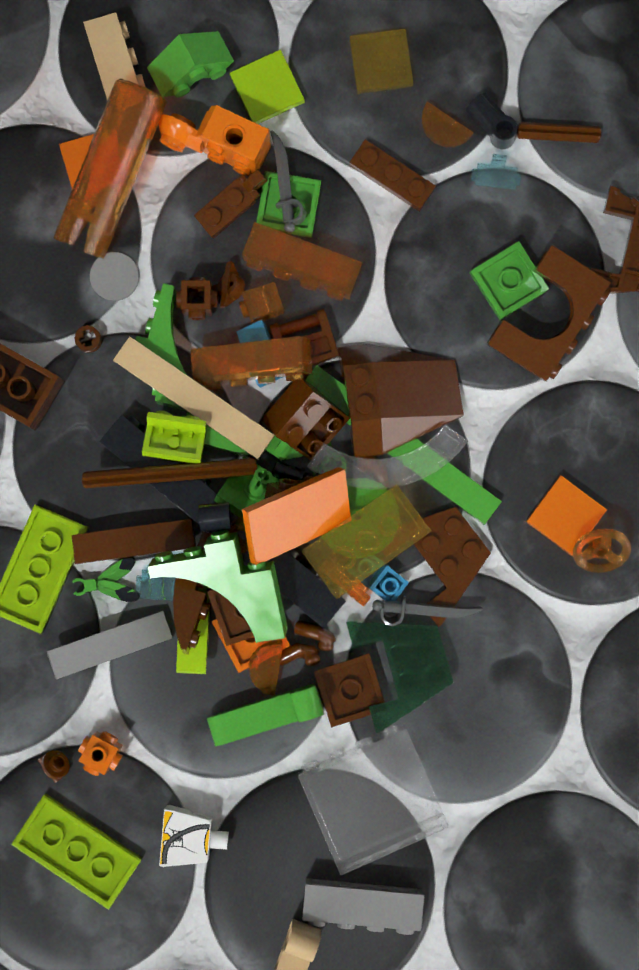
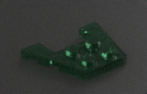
M346 622L353 649L383 642L398 699L369 707L376 734L382 732L454 683L438 626L408 624L389 626L375 622Z

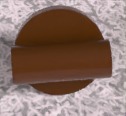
M51 750L38 759L44 773L54 783H57L69 772V760L65 754L58 750Z

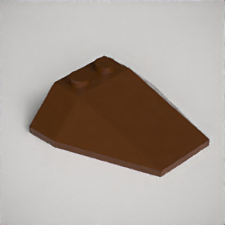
M370 344L338 347L341 376H344L351 420L350 435L354 459L384 455L464 416L455 360Z

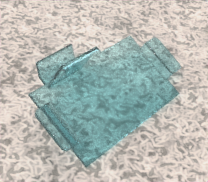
M492 154L491 164L477 163V169H472L471 180L475 181L477 186L516 190V186H520L521 174H517V167L505 166L507 155Z

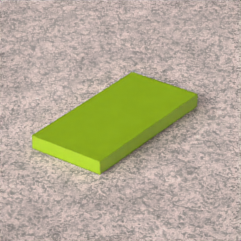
M34 505L0 582V617L43 634L75 561L71 535L87 533L89 527Z
M46 793L11 844L108 910L142 860V857Z

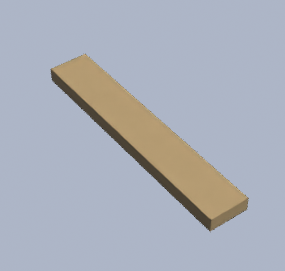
M130 336L113 359L115 363L193 416L206 421V425L257 460H259L275 436Z

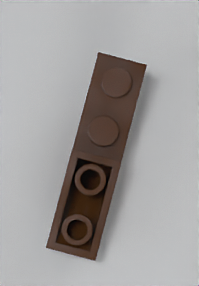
M202 531L197 546L202 547V550L205 549L204 544L211 534ZM176 578L173 597L176 634L182 653L189 654L190 648H196L201 631H198L197 628L200 619H206L210 603H207L206 593L198 591L199 588L204 589L205 585L187 579Z

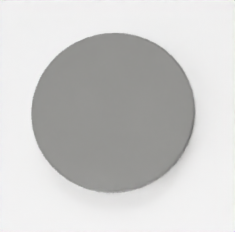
M110 252L100 256L94 262L90 271V282L94 291L103 299L120 301L129 297L137 288L139 271L135 262L129 256L119 252Z

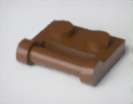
M324 308L316 310V314L280 325L278 323L269 325L285 374L339 357ZM315 325H320L322 331L285 343L282 338L283 335Z

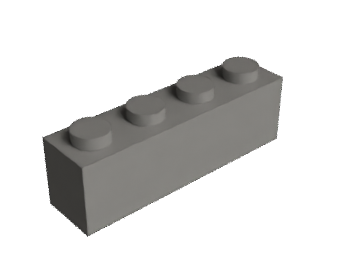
M306 878L302 920L308 921L309 925L317 927L325 926L326 923H336L337 927L342 929H355V925L367 926V930L373 932H384V928L396 929V932L399 934L412 935L414 931H421L424 893L422 889Z

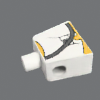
M167 805L164 809L159 866L206 863L209 860L210 848L227 850L229 832L212 830L213 816Z

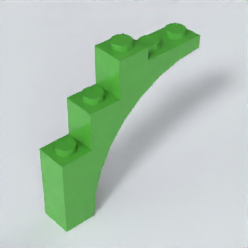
M163 283L161 291L157 290L154 296L153 307H156L154 318L149 317L145 334L149 336L144 338L136 335L135 340L186 374L178 357L174 339L173 312L177 291L175 286ZM152 389V395L156 396L155 401L157 404L186 411L155 389ZM206 425L204 446L247 458L250 457L249 453Z

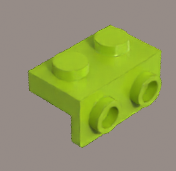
M166 411L148 412L142 456L193 464L201 463L206 437V421L192 415L179 417L173 416Z

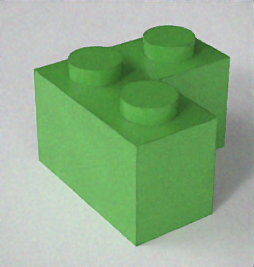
M219 31L179 34L153 60L147 69L162 97L175 96L179 98L189 93L190 87L196 81L203 78L215 80L222 77L226 73V68L234 60Z

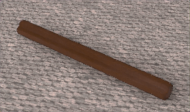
M255 458L201 462L199 464L184 463L86 471L82 474V484L84 488L244 476L254 475L258 468Z

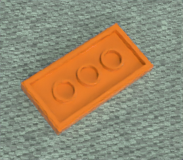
M341 467L334 468L243 508L242 513L250 562L257 566L259 563L266 562L351 522L345 469Z

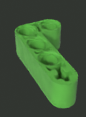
M310 684L207 717V722L215 746H220L293 722H304L324 715V710L316 684Z

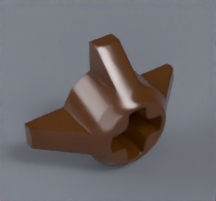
M232 261L226 263L225 274L221 277L218 284L212 286L213 290H217L218 294L222 296L220 308H225L239 299L245 290V282L239 276Z

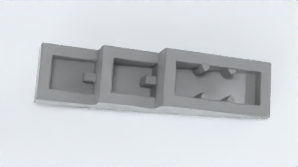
M161 611L47 651V655L55 678L59 679L172 639V635L164 612Z

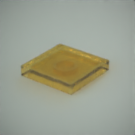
M405 29L349 36L357 94L413 87Z

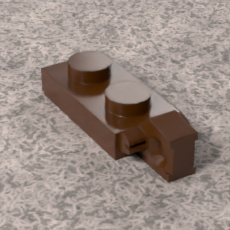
M259 170L255 171L248 178L244 175L238 179L236 178L199 210L194 217L214 239L257 202L256 199L260 196L257 190L267 182V179Z

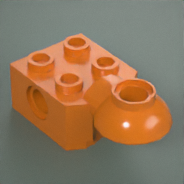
M218 105L210 107L198 130L195 129L196 125L191 120L179 114L172 113L170 116L165 114L159 115L158 126L162 134L160 138L162 144L177 152H183L185 147L199 153L204 152L208 154L207 157L211 161L221 165L225 162L234 166L233 170L244 176L252 175L257 170L260 171L271 148L270 130Z

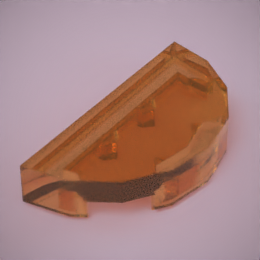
M426 102L422 112V127L426 136L433 143L443 147H456L466 143L473 136L474 132L429 102Z
M281 639L268 641L259 646L252 654L248 664L249 676L254 685L262 693L275 696L283 648Z

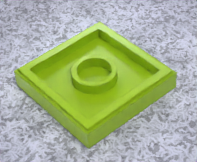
M281 49L229 73L250 120L257 124L305 103V99Z

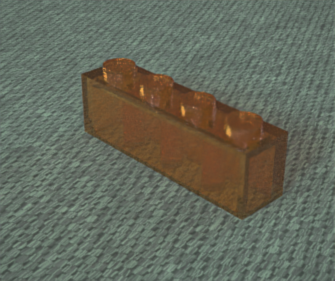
M256 222L253 224L242 253L243 260L247 262L246 265L258 271H262L263 268L273 271V275L285 281H289L290 278L300 281V286L312 291H316V288L327 291V296L339 301H343V298L350 300L362 268V262Z
M303 336L191 349L193 380L208 390L221 389V384L231 383V387L248 386V381L258 380V384L276 383L275 378L286 377V381L303 380V375L313 374L310 339Z

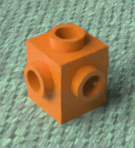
M97 731L91 738L86 736L78 749V752L82 753L78 761L84 764L83 769L95 776H98L100 773L105 775L110 769L115 771L123 756L119 753L123 745L117 742L118 738L106 731H102V733ZM95 750L103 752L102 760L93 756Z

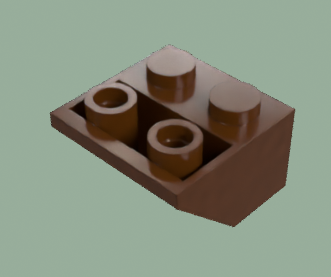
M298 376L266 413L262 421L277 438L286 442L290 447L313 462L350 418L317 388Z

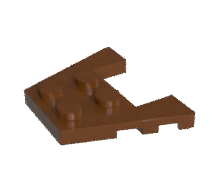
M610 186L608 189L603 213L631 220L620 272L615 274L595 268L590 270L611 282L607 288L611 291L610 294L639 292V201L634 198L630 199L614 186Z
M456 507L399 526L393 541L381 551L383 556L387 558L406 542L411 541L445 586L442 592L426 604L455 606L491 554ZM430 616L437 627L443 625L447 619L446 617Z

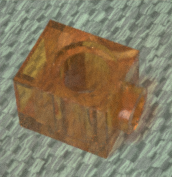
M275 282L242 292L244 300L240 301L239 305L243 317H249L251 324L284 314V308Z

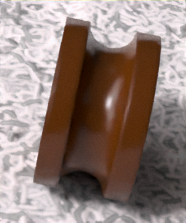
M82 326L75 333V343L83 352L93 353L101 347L102 336L93 326ZM87 332L91 336L94 334L96 336L92 340L91 346H87L86 343L81 344V340L85 339L84 334Z

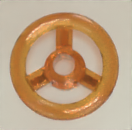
M613 529L590 531L580 537L573 548V558L580 568L593 573H604L619 568L627 561L631 553L629 539L623 533ZM612 538L619 541L622 545L620 555L612 551ZM588 543V548L582 552L583 547ZM592 558H605L610 562L605 564H592L587 562L586 560Z

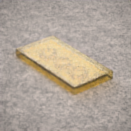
M396 484L303 549L302 552L335 598L338 599L428 535L431 530Z

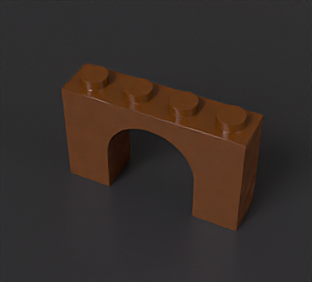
M553 245L547 248L533 272L557 286L566 295L570 306V315L564 329L552 338L540 340L527 335L507 321L501 320L486 343L489 347L546 382L549 377L554 379L562 368V364L559 363L565 353L571 354L578 343L575 337L580 329L585 331L594 319V315L591 313L597 304L602 306L611 292L607 289L611 282Z

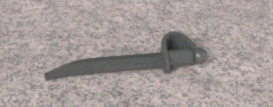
M271 130L270 134L275 150L280 202L276 203V208L282 209L283 223L285 224L284 230L287 233H292L295 230V225L301 224L305 220L307 213L298 200L292 199L287 153L279 136ZM293 207H299V216L294 219Z
M402 596L401 602L384 600L383 603L381 600H375L372 604L374 610L380 611L382 621L389 626L400 624L403 621L404 613L462 618L483 610L481 606L457 607L406 602V597ZM384 612L398 614L393 617H388L384 615Z

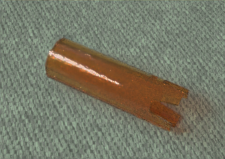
M121 78L116 79L55 231L54 239L74 246L86 224L90 222L84 252L104 259L167 104L164 97L131 81Z

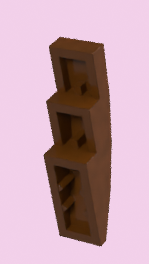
M193 519L71 535L75 564L158 554L165 551L172 552L196 546Z

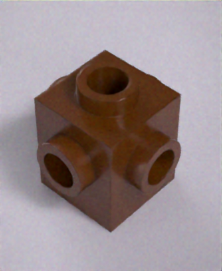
M202 277L181 280V290L176 292L177 308H181L183 315L188 316L190 320H205L206 316H212V308H218V291L213 290L210 280ZM197 297H201L204 300L203 304H193V301Z

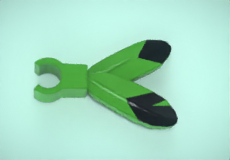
M127 558L116 562L98 576L97 579H74L73 583L81 581L84 584V590L80 593L74 592V595L81 596L86 592L98 590L121 601H137L139 595L133 588L116 582L132 570L135 564L134 559Z

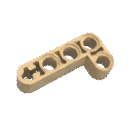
M292 919L274 970H308L309 964L313 962L319 947L321 929Z

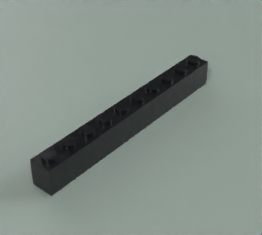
M121 415L99 441L130 468L187 463L142 456L145 437L142 430L145 426L133 416L127 420ZM208 478L150 483L198 524L199 504L216 503L214 499L218 492L215 493L208 487L211 483ZM231 512V529L226 530L229 533H238L243 561L248 565L250 557L244 520ZM293 549L266 561H274L280 592L323 628L346 602L342 598L345 592L333 582L329 586L319 579L323 574L310 563L305 567L297 561L300 555Z

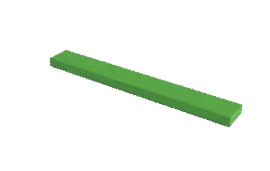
M316 365L306 378V381L317 388L350 418L345 385ZM349 419L346 424H348L350 427H351V420ZM418 439L387 453L483 525L487 523L502 502Z

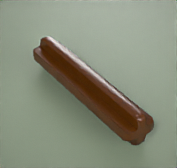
M519 122L517 125V138L598 143L601 138V127L537 122Z

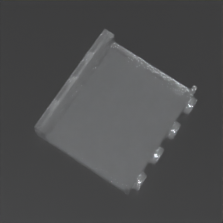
M398 724L387 727L382 730V736L373 740L371 736L362 738L355 742V748L345 751L344 748L335 750L328 754V760L318 763L317 759L301 766L303 771L298 772V778L340 876L449 828L405 726L399 728Z

